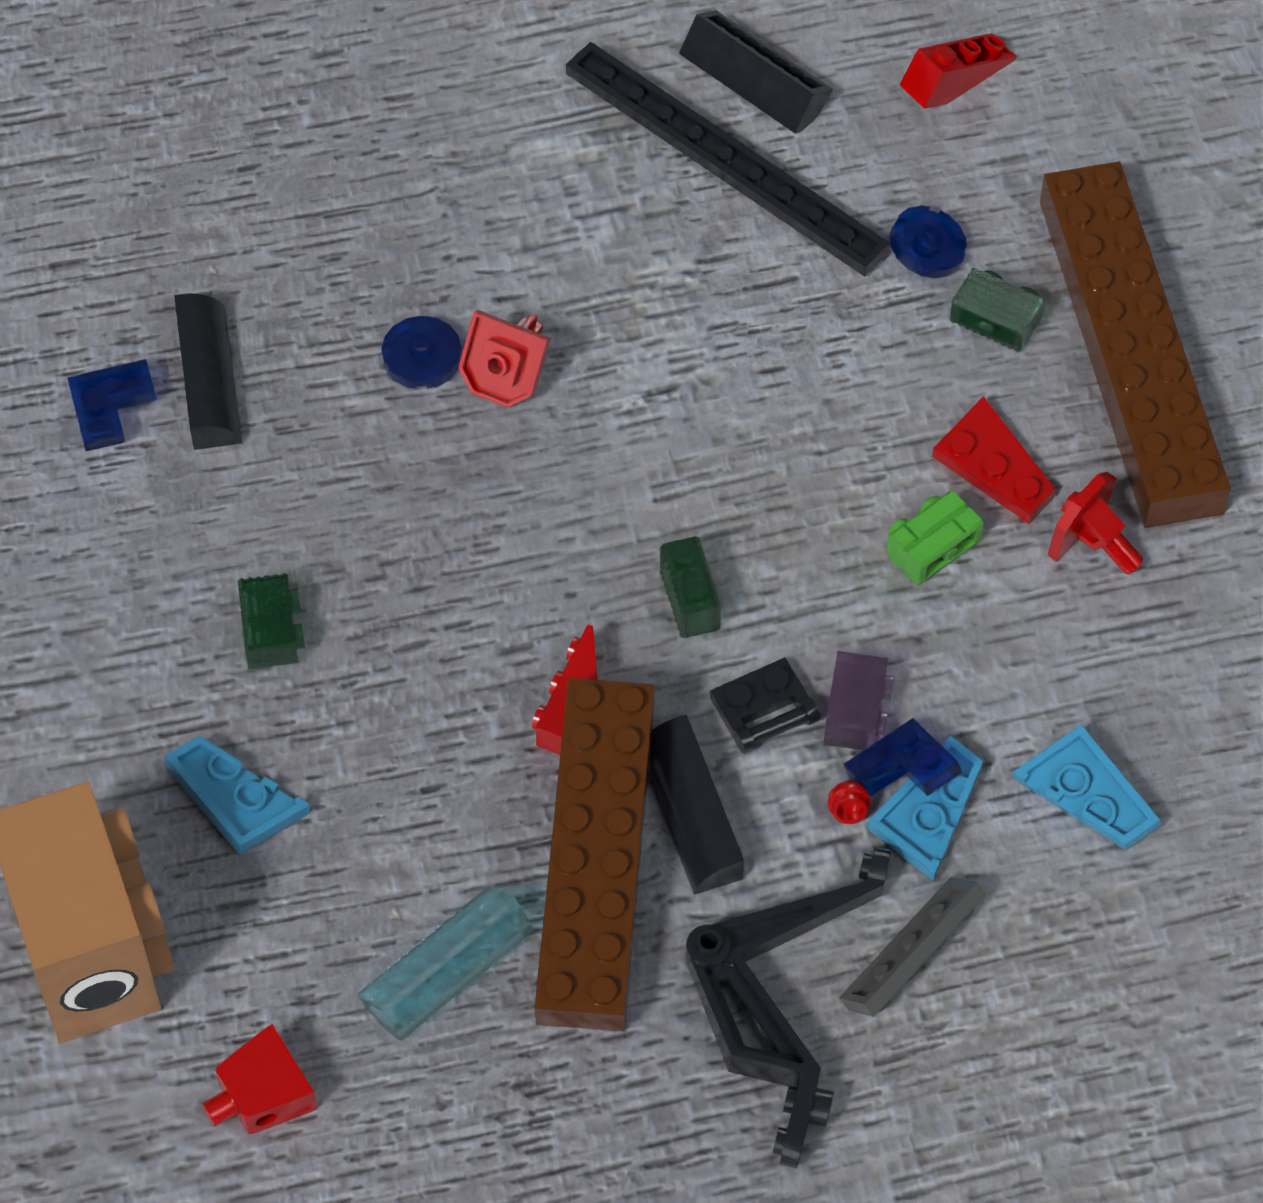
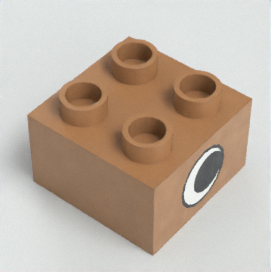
M89 781L0 810V866L31 965L59 1044L162 1010L153 978L176 971L164 935L163 922L150 883L146 882L139 860L138 848L124 806L100 813Z

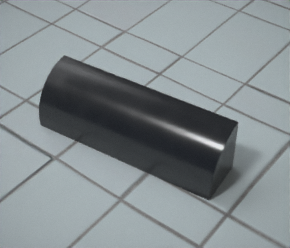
M717 10L696 14L679 52L681 56L795 134L804 130L814 121L833 91L831 87Z
M187 293L174 295L189 426L194 450L243 444L225 307L217 299L203 294Z
M687 714L658 725L652 729L648 777L694 895L743 880V856Z

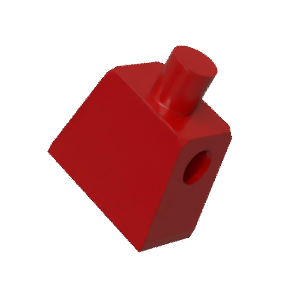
M273 1024L258 1033L216 1067L215 1073L222 1092L201 1103L213 1127L237 1115L248 1134L258 1133L318 1109L312 1087Z

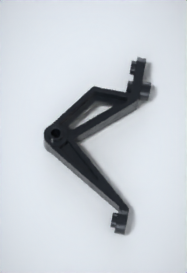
M875 846L873 855L864 853L858 877L866 880L864 882L719 923L701 925L693 929L687 938L685 963L692 976L728 1072L788 1086L783 1112L791 1114L788 1129L778 1128L773 1154L781 1155L779 1165L798 1168L808 1123L826 1127L834 1092L817 1088L821 1071L820 1066L746 962L881 897L892 850ZM723 981L730 982L777 1053L744 1045L719 983Z

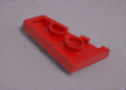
M984 396L933 448V458L1028 524L1054 498L1056 490Z

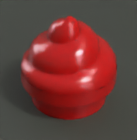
M847 780L831 789L828 794L827 803L830 813L837 821L843 824H855L866 817L871 806L869 792L863 785Z

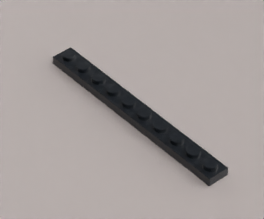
M591 41L566 64V74L864 277L889 253L890 242Z

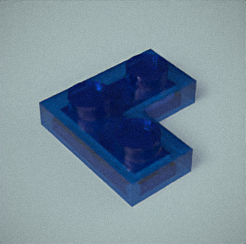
M146 359L67 377L85 451L124 443L125 437L117 409L157 400Z
M914 718L843 764L847 775L854 782L864 786L869 792L870 797L904 774L926 796H929L962 774L959 762Z

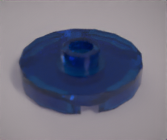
M929 206L909 207L899 214L889 233L890 246L896 258L908 270L920 276L935 279L949 276L959 268L966 255L967 239L961 226L949 214L941 210L939 213L930 211Z
M429 316L406 318L395 324L385 335L381 348L385 371L393 381L412 389H416V386H427V389L435 388L449 381L459 369L462 354L459 335L451 325L439 318ZM418 348H427L423 351L416 350Z

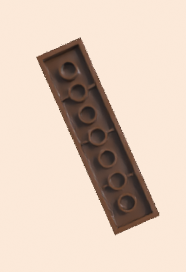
M568 678L534 1007L536 1025L625 1032L655 707L654 684Z

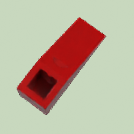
M992 33L918 48L899 85L923 109L948 104L1012 63L1017 56L1006 47L1005 42L1000 37Z
M587 624L581 638H573L566 656L568 663L563 672L558 670L554 675L549 689L551 697L546 706L540 705L532 721V729L536 730V746L559 755L561 753L568 678L597 680L593 626Z

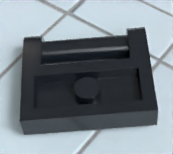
M786 657L710 690V699L743 754L755 750L756 744L803 723L811 725L821 719L816 703L806 693ZM790 704H794L796 707L750 729L745 726V724Z

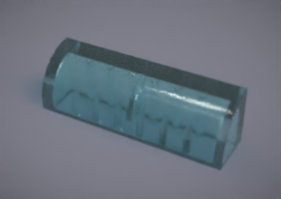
M488 885L360 991L357 997L385 1030L395 1038L403 1041L532 933L534 928L514 896Z

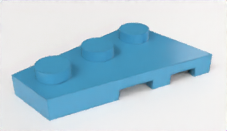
M1082 725L1076 727L1012 772V777L1015 781L1125 851L1160 827V819Z
M201 736L164 756V766L239 855L310 814L311 804L300 797L293 799L278 789L279 784L266 776L263 779L243 768L240 760Z
M949 736L869 819L867 830L934 881L980 775L983 760L952 736Z

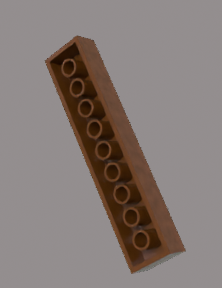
M1121 162L1044 174L1040 205L1144 528L1223 515L1231 487Z

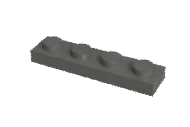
M950 877L839 997L847 1010L874 1017L877 1013L887 1008L891 998L897 991L917 975L919 967L933 952L939 950L946 943L947 937L952 931L973 914L975 906L986 896L979 884L973 881Z

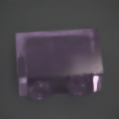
M837 651L823 745L874 752L876 737L885 738L888 712L881 711L882 699L891 701L894 675L886 674L888 658Z

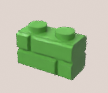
M949 491L941 498L932 496L921 506L916 516L909 521L906 518H902L890 528L886 553L900 569L904 570V573L916 585H920L980 542L984 523L970 507L966 506V503L954 491Z

